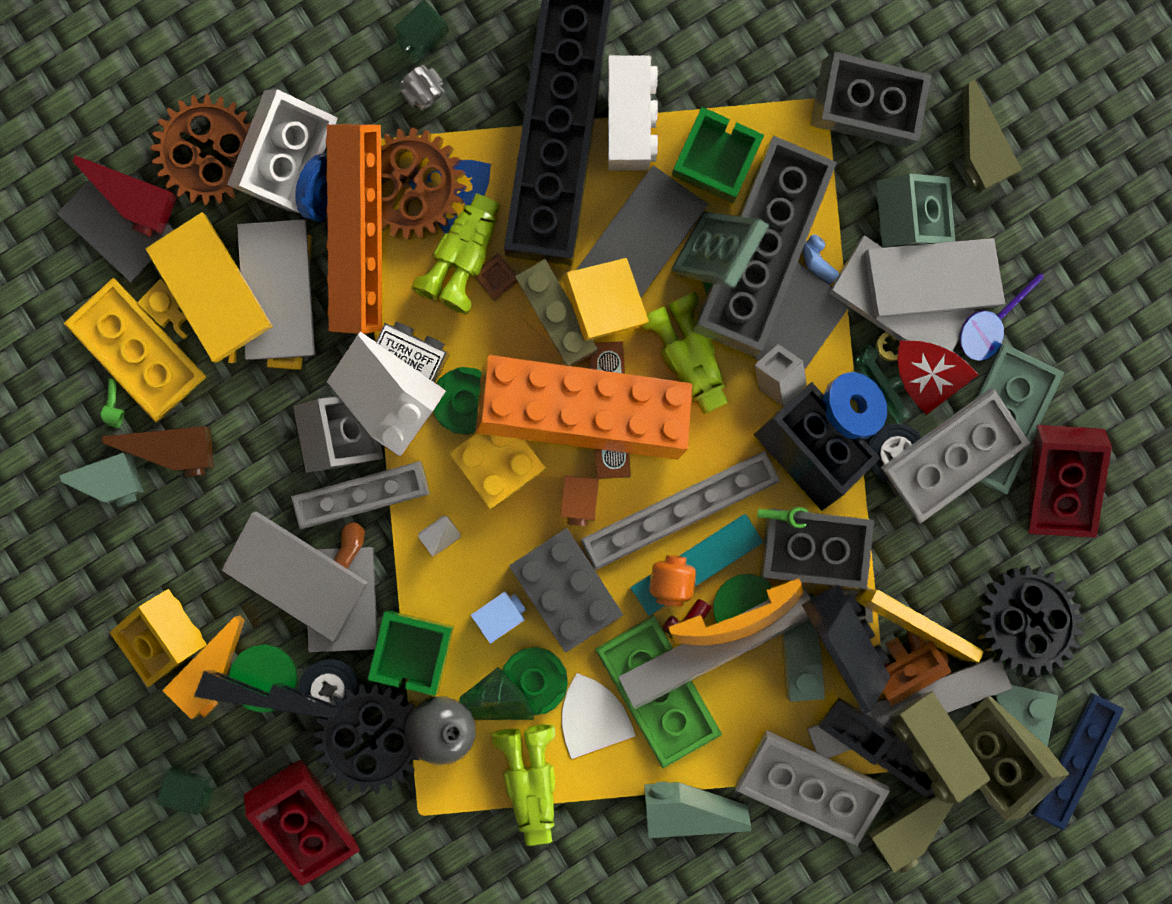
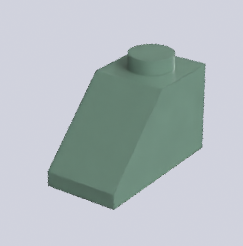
M121 453L59 475L61 482L104 503L116 502L117 507L137 501L135 495L144 492L134 460L129 453Z

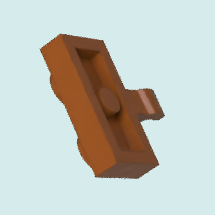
M898 637L885 643L895 661L885 667L890 675V679L882 691L891 707L951 673L948 664L933 641L910 654L906 652Z

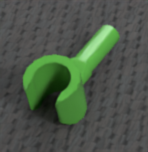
M108 379V395L106 405L101 412V418L106 425L120 428L124 419V410L115 408L117 381L116 379Z
M792 507L788 511L758 509L757 517L786 521L791 527L803 528L806 524H796L793 516L797 511H808L802 507Z

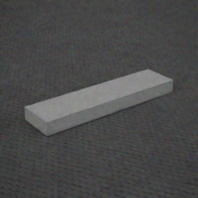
M422 461L291 496L299 529H305L430 495Z

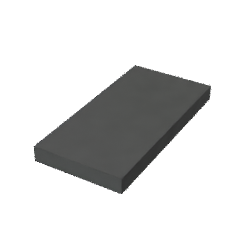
M653 165L576 270L627 258L640 297H642L708 204Z

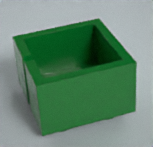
M701 107L674 166L672 176L734 204L764 134L737 122L732 134L725 132L730 121L729 118Z
M390 610L385 611L368 680L399 687L402 684L403 678L409 680L406 683L405 689L436 696L439 692L454 626Z

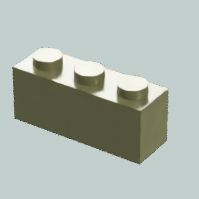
M546 259L515 276L566 366L573 367L598 352L592 339L584 341L573 306Z
M933 691L920 694L889 716L894 723L892 725L894 733L903 743L906 742L913 752L911 755L913 762L922 772L927 773L933 782L931 788L941 801H945L947 804L959 803L991 780Z

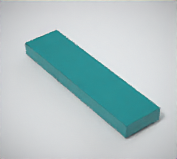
M743 514L679 556L686 557V564L696 569L695 586H697L764 542L746 514ZM651 574L630 587L648 616L666 606L656 603V597L649 592Z

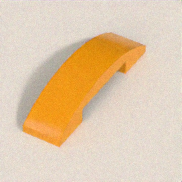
M798 578L766 590L770 604L706 627L702 616L699 615L668 628L674 642L685 645L723 644L748 637L779 620L797 604L804 595L801 581Z

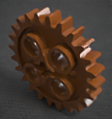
M206 94L204 102L199 104L195 95H192L191 106L188 107L183 101L179 100L180 111L178 113L170 108L167 109L171 118L169 122L163 119L158 120V123L164 128L163 132L157 131L152 133L155 138L161 140L160 144L151 146L152 151L160 153V156L153 159L152 163L164 166L158 172V177L169 176L170 179L166 184V188L170 189L178 185L177 197L179 198L186 192H189L190 203H194L198 196H202L204 205L208 206L210 196H215L217 202L222 204V194L227 193L232 200L235 199L234 188L227 184L251 126V123L244 124L243 122L248 113L244 111L236 115L234 113L236 110L235 102L230 104L228 108L223 107L224 100L222 96L219 97L216 104H211L210 96ZM197 118H204L210 122L211 128L205 135H196L191 130L192 122ZM184 132L205 146L209 142L213 143V151L232 161L233 167H227L211 155L201 158V150L180 138V134ZM227 136H234L240 142L238 151L233 154L224 152L220 147L221 141ZM177 148H190L193 152L192 160L187 164L177 163L174 160V152ZM215 164L222 169L223 175L219 181L211 183L204 179L203 171L208 165Z
M411 128L409 137H406L403 130L397 129V139L395 140L389 134H384L386 144L381 145V187L386 181L392 180L395 190L387 198H384L381 194L382 231L384 232L391 225V236L397 237L401 230H403V236L407 240L411 239L413 231L416 232L418 238L424 239L426 228L431 233L437 234L436 223L439 222L446 227L449 226L445 217L447 213L454 216L458 215L457 211L452 207L453 203H464V200L456 195L457 191L466 190L467 186L457 181V179L466 175L463 170H455V167L460 164L461 159L459 157L449 158L454 148L448 145L441 149L444 139L437 136L431 142V132L427 130L423 132L420 138L418 130L415 128ZM406 152H412V165L406 169H401L399 165L400 157ZM428 158L427 165L420 170L422 161ZM433 171H440L441 182L438 186L429 188L427 184L428 175ZM408 178L417 184L414 190L408 188L405 184ZM401 199L399 208L394 210V204ZM415 199H420L423 204L422 211L417 216H411L408 212L409 204Z

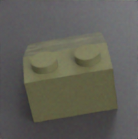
M991 696L986 697L956 726L991 779L979 789L1004 821L1024 817L1070 775L1050 749Z

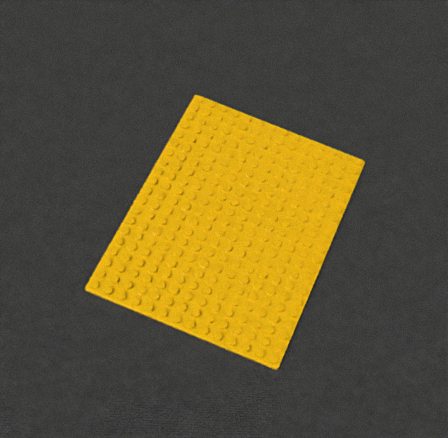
M815 98L706 108L730 119L725 131L729 134H732L736 122L764 134L733 204L672 176L674 166L700 109L657 113L656 128H651V135H657L656 162H650L649 170L654 165L705 201L708 206L704 212L738 216L766 145L773 136L833 160L830 130L810 126ZM608 118L595 119L575 257L589 242L595 245L648 172L608 171ZM523 126L431 134V142L437 136L444 139L441 149L448 145L454 148L449 158L459 157L461 160H475L491 164L489 184L485 197L498 202L500 206L494 216L497 222L494 224L493 234L486 249V260L483 265L499 253L516 275L541 262L507 257L504 251ZM381 139V145L383 146L386 144L385 139ZM406 152L400 157L399 165L401 169H406L412 165L413 154L412 152ZM428 158L422 161L420 170L427 165ZM833 171L807 240L813 234L820 236L824 240L825 248L820 251L822 259L840 274L844 265L835 173ZM408 178L405 181V184L408 186V188L412 189L408 184V182L411 181V179ZM392 180L386 181L381 187V194L384 198L391 196L395 190ZM401 199L394 204V210L399 208ZM415 199L409 204L408 212L411 216H417L422 211L423 204L421 200ZM437 223V234L431 233L426 228L424 239L418 238L416 232L413 231L411 239L407 240L403 236V230H401L397 237H393L390 235L391 225L387 230L382 231V328L385 323L394 326L395 321L414 329L412 336L424 341L426 336H429L444 343L443 350L449 354V357L439 378L449 371L460 367L476 368L482 371V366L488 355L565 365L557 349L521 317L531 304L518 283L494 302L474 277H468L465 294L470 299L472 307L467 315L445 306L439 298L437 301H432L411 289L414 280L417 277L426 275L436 263L432 255L440 239L445 234ZM696 223L641 297L646 315L665 306L672 327L679 340H683L685 336L668 305L690 293L696 292L699 297V304L694 309V321L696 322L706 297L702 281L680 277L671 271ZM801 252L798 263L808 269L803 252ZM547 262L556 278L568 266ZM455 267L449 268L442 283V290L454 274ZM848 310L805 369L807 385L813 382L823 395L827 385L835 378L844 373L854 372ZM637 327L593 339L594 343L623 341L625 374L680 381L676 373H673L668 368L660 352L666 345L653 330ZM381 331L374 332L375 342ZM711 339L715 350L714 357L718 364L722 381L725 384L722 390L728 403L703 414L698 401L693 402V397H691L688 450L678 460L629 453L631 477L599 479L595 520H588L587 526L568 525L567 517H560L565 476L596 479L595 449L526 440L546 467V470L495 508L490 509L449 454L476 433L470 435L455 434L444 428L432 411L401 456L385 447L387 470L422 461L430 495L390 505L399 612L454 626L439 692L436 696H446L461 702L471 712L476 725V737L473 746L463 759L449 765H433L421 760H413L417 810L420 815L427 816L513 807L511 798L508 797L505 790L503 772L509 768L507 758L503 751L497 749L492 743V733L504 729H519L521 731L523 764L526 767H530V757L524 735L525 729L540 724H553L555 726L556 735L547 744L545 751V762L554 766L556 785L553 792V800L555 804L645 795L644 784H655L657 782H680L701 790L735 787L766 730L816 752L807 728L819 724L838 697L855 708H860L820 637L825 699L790 702L786 698L781 634L691 680L722 735L669 766L662 768L595 648L653 615L661 628L670 616H675L681 621L697 599H701L711 606V610L703 620L705 626L708 627L716 624L717 622L713 615V601L717 590L726 580L738 574H753L760 577L763 543L695 586L692 599L684 602L682 607L666 605L648 616L630 587L650 575L653 564L658 561H665L666 555H681L743 514H746L763 542L766 518L757 517L758 509L789 510L792 507H802L808 513L868 519L864 475L841 498L821 511L753 435L783 408L779 403L760 391L754 366L758 360ZM590 357L573 367L590 369ZM850 399L851 408L858 413L857 402ZM766 451L780 482L595 570L619 606L623 616L565 653L509 565L568 528L594 568L581 541L582 538ZM443 515L448 516L461 533V537L437 555L432 556L418 537V533ZM871 551L867 587L875 589ZM765 578L774 587L790 582V580ZM801 582L807 593L814 594V597L835 586ZM839 586L840 589H843V588H853V587ZM505 591H507L509 596L516 593L527 609L522 613L525 620L490 644L471 615ZM872 611L873 623L868 624L875 637L870 639L873 646L878 644L881 646L878 614ZM665 633L673 649L681 645L680 643H675L672 638H669L670 634ZM540 647L550 650L561 659L567 670V690L577 673L596 680L610 690L623 705L632 724L635 736L571 759L562 728V711L566 694L559 705L546 714L529 715L519 713L508 705L501 692L500 677L503 666L511 655L523 648ZM407 689L408 702L412 701L414 707L425 701L424 699L433 696ZM883 692L881 693L877 701L886 698ZM852 749L829 758L861 774L889 772L879 764L873 765Z

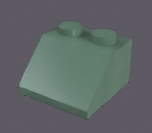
M905 174L876 181L877 203L880 215V236L883 248L956 242L950 177Z

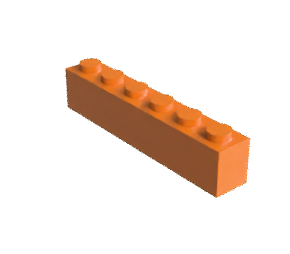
M327 124L326 213L328 216L327 283L329 307L327 314L329 318V331L359 334V332L363 334L378 332L382 330L381 125Z

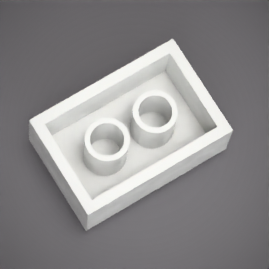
M609 56L608 171H649L650 162H656L658 141L657 135H651V128H656L657 100H651V94H656L657 66H651V56Z
M264 90L227 185L285 211L299 213L295 201L299 175L311 158L325 152L327 124H336L338 118L282 91Z

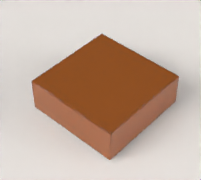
M499 253L482 266L478 276H474L494 302L518 283L515 277L517 276L516 273Z

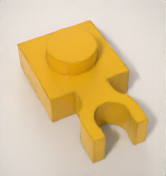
M159 279L137 304L162 327H165L171 321L176 333L183 339H186L188 335L182 331L181 324L187 318L180 311L181 308L165 281Z

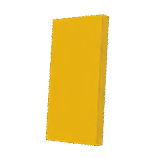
M203 212L145 248L214 363L224 359L273 327Z
M112 278L64 322V325L154 422L158 423L207 377L156 321L137 304V301L115 278Z

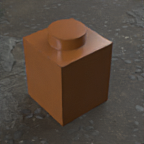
M565 476L560 517H567L568 525L587 526L588 520H595L599 479Z

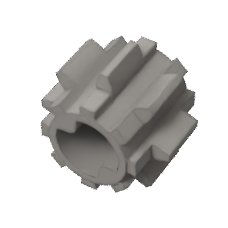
M425 65L415 68L400 82L404 89L401 92L412 108L417 105L421 111L437 102L445 93L441 87L443 82L433 68L428 70Z

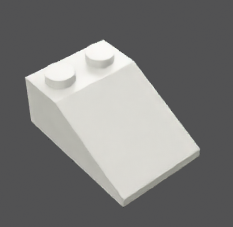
M359 332L327 380L328 384L370 436L399 456L403 454L446 392V390L362 332Z

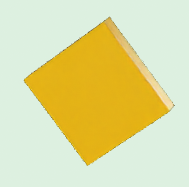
M627 258L567 272L562 276L584 341L641 327L649 323Z

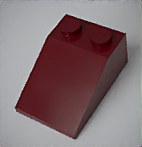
M1049 425L1036 426L1031 465L1029 534L1097 538L1112 445L1105 429Z
M302 759L244 794L246 817L302 886L360 852L359 846L322 785Z

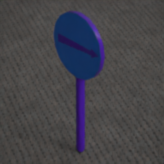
M1038 274L997 315L986 310L977 311L970 315L963 323L959 334L963 353L969 358L979 361L994 355L1000 348L1004 338V326L1001 320L1043 280L1044 275Z

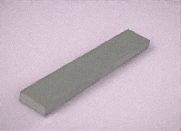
M763 451L582 538L581 541L595 570L774 485L780 482L766 451Z
M802 584L804 595L797 604L779 620L755 634L723 644L699 646L681 644L619 676L634 709L810 620L802 607V604L811 600L804 585ZM767 600V601H765V602H763V603H761V604H759V605H757V606H755V607H753V608L747 610L746 612H749V611H751V610H754V609H757V608H759V607H762V606H765V605H767V604H770V601Z
M994 657L950 673L892 707L886 698L879 700L867 715L893 731L892 725L894 723L889 716L920 694L933 691L948 713L983 700L988 696L1012 689L1006 671H1004L1003 663H994ZM818 724L807 728L816 753L830 758L851 750L821 729Z

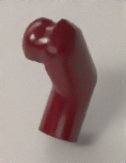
M697 599L685 618L679 621L677 617L670 616L663 624L662 629L665 633L670 634L669 638H672L668 627L699 615L704 620L711 610V606L707 602Z

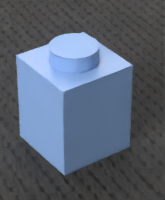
M505 591L474 612L471 617L491 644L524 621L525 617L522 613L527 609L516 593L509 596L507 591Z

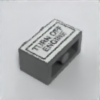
M395 321L394 326L385 323L376 343L436 384L449 357V354L443 350L445 344L429 336H426L424 341L412 336L414 329Z

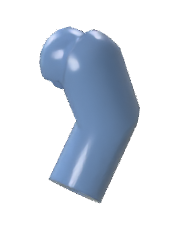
M813 234L805 242L802 250L807 268L830 285L836 280L839 272L822 259L820 251L825 248V242L820 236Z

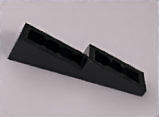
M215 670L203 672L194 695L197 698L331 719L341 717L343 712L341 707L283 683L273 684L268 693Z
M838 697L818 726L873 765L879 764L930 800L934 795L931 788L933 782L927 773L922 772L913 762L911 757L913 752L906 742L903 743L894 731Z

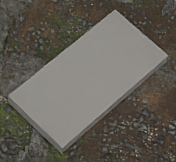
M291 220L237 224L240 272L273 325L271 329L245 345V360L315 356L307 221Z
M865 235L860 238L831 287L829 294L899 341L920 340L938 344L953 351L959 340L963 323L975 310L875 318L864 252L868 249L882 247Z
M994 238L874 248L864 252L875 318L1001 307L1005 304Z
M990 388L883 465L881 469L916 521L921 524L1029 446L1030 442L996 390Z
M257 511L250 515L222 569L229 576L332 642H335L340 637L369 583Z
M768 730L765 731L735 785V791L855 846L859 845L890 792L889 786Z

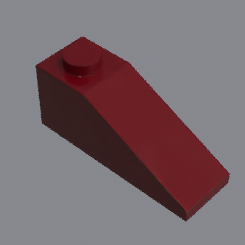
M74 156L73 163L123 218L133 223L132 230L151 237L152 232L163 235L177 199L172 192L79 156Z

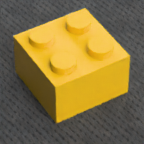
M476 433L449 453L490 509L495 508L546 470V467L525 439Z

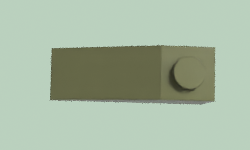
M976 80L970 81L963 88L964 165L966 167L964 175L972 188L976 187L978 192L981 193L1015 176L1022 169Z
M935 794L930 800L924 796L868 832L870 838L894 873L898 870L902 873L906 872L918 864L917 858L925 853L954 803L947 804L945 801H941Z

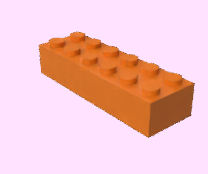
M488 355L481 371L476 433L678 460L688 450L692 383Z

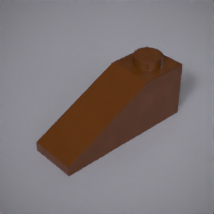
M201 426L102 436L103 444L174 471H184L185 477L205 475V469L214 468L210 427Z

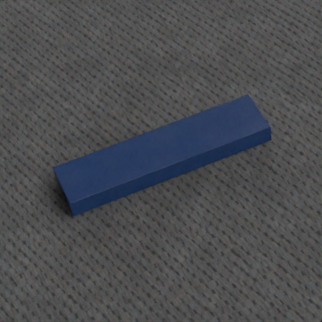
M1094 693L1090 694L1058 758L1070 775L1034 807L1031 813L1033 816L1063 831L1065 830L1124 708Z

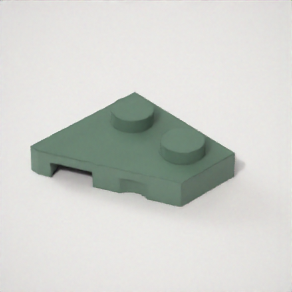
M1012 684V689L995 695L997 703L1043 744L1048 746L1058 695Z

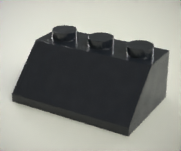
M811 382L753 435L819 509L823 511L841 498L880 457L863 438H846L834 429L825 413L827 407L826 402L823 403V393Z
M837 584L802 604V607L863 713L867 714L873 709L890 679V675L884 666L890 661L880 644L873 646L870 639L875 637V634L865 618L859 621L856 613L860 612L861 609L851 592L844 595Z

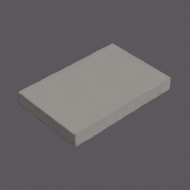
M374 547L361 548L348 570L369 583L340 637L335 642H332L308 626L309 652L370 650L376 648L377 618ZM340 549L317 550L334 560Z

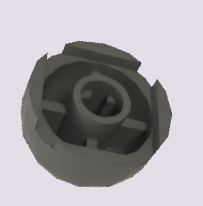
M432 696L424 699L425 701L410 711L407 718L405 739L408 746L411 747L419 760L433 765H449L463 759L471 750L476 737V725L471 712L461 702L446 696Z

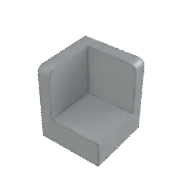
M779 344L754 365L760 391L783 407L807 385L803 361Z

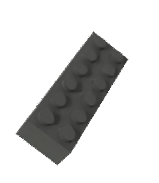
M776 136L771 138L766 145L738 215L740 217L760 219L769 226L735 288L711 283L693 327V332L753 357H756L763 351L837 162Z

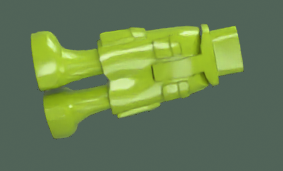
M476 193L471 204L463 207L464 210L455 218L448 233H445L440 239L432 255L436 260L435 265L426 275L417 277L411 289L432 301H437L439 298L445 306L467 315L472 307V303L465 294L466 282L468 277L478 276L486 260V249L493 234L494 224L497 222L494 216L500 204ZM455 267L454 274L442 290V283L449 268Z
M693 292L668 305L685 336L683 340L678 339L665 306L647 314L649 323L641 327L646 330H653L660 336L666 345L660 352L668 368L673 373H676L680 382L692 383V401H698L703 414H706L728 403L722 390L725 384L722 381V376L714 357L715 350L711 339L692 331L695 325L694 309L699 304V297L696 292Z
M540 724L525 729L524 735L530 757V767H526L523 764L521 731L519 729L496 731L492 733V743L497 749L503 751L507 758L509 768L503 772L505 790L508 797L511 798L515 818L519 825L518 829L520 832H524L525 845L532 846L552 842L551 828L554 827L553 792L555 791L556 782L554 766L545 762V751L547 744L556 735L555 726L553 724Z

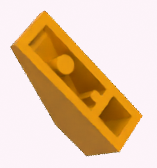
M240 615L234 617L162 690L191 720L200 714L205 718L219 704L216 700L197 698L194 695L204 671L215 670L225 675L228 674L245 622Z

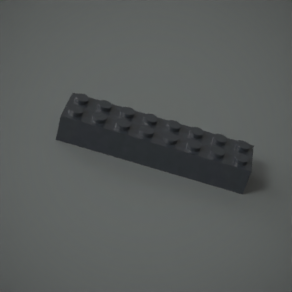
M542 0L504 245L507 257L535 261L546 259L549 263L573 266L612 0Z

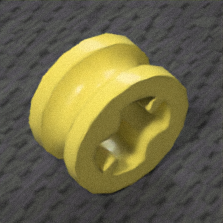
M885 332L876 341V352L885 361L898 360V354L894 355L892 351L885 352L883 345L887 344L884 341L886 337H890L892 341L898 339Z

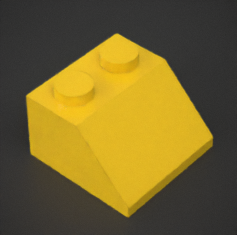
M169 589L140 605L109 632L147 687L152 686L207 645L202 638L200 630L193 625L184 612L181 603L172 595Z

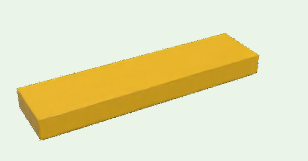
M862 589L858 591L855 598L856 602L928 643L933 641L937 648L960 661L980 662L984 652L979 647L879 590Z

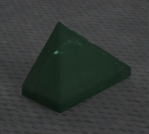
M499 667L461 695L459 703L463 704L471 712L474 720H534L535 714L527 698Z

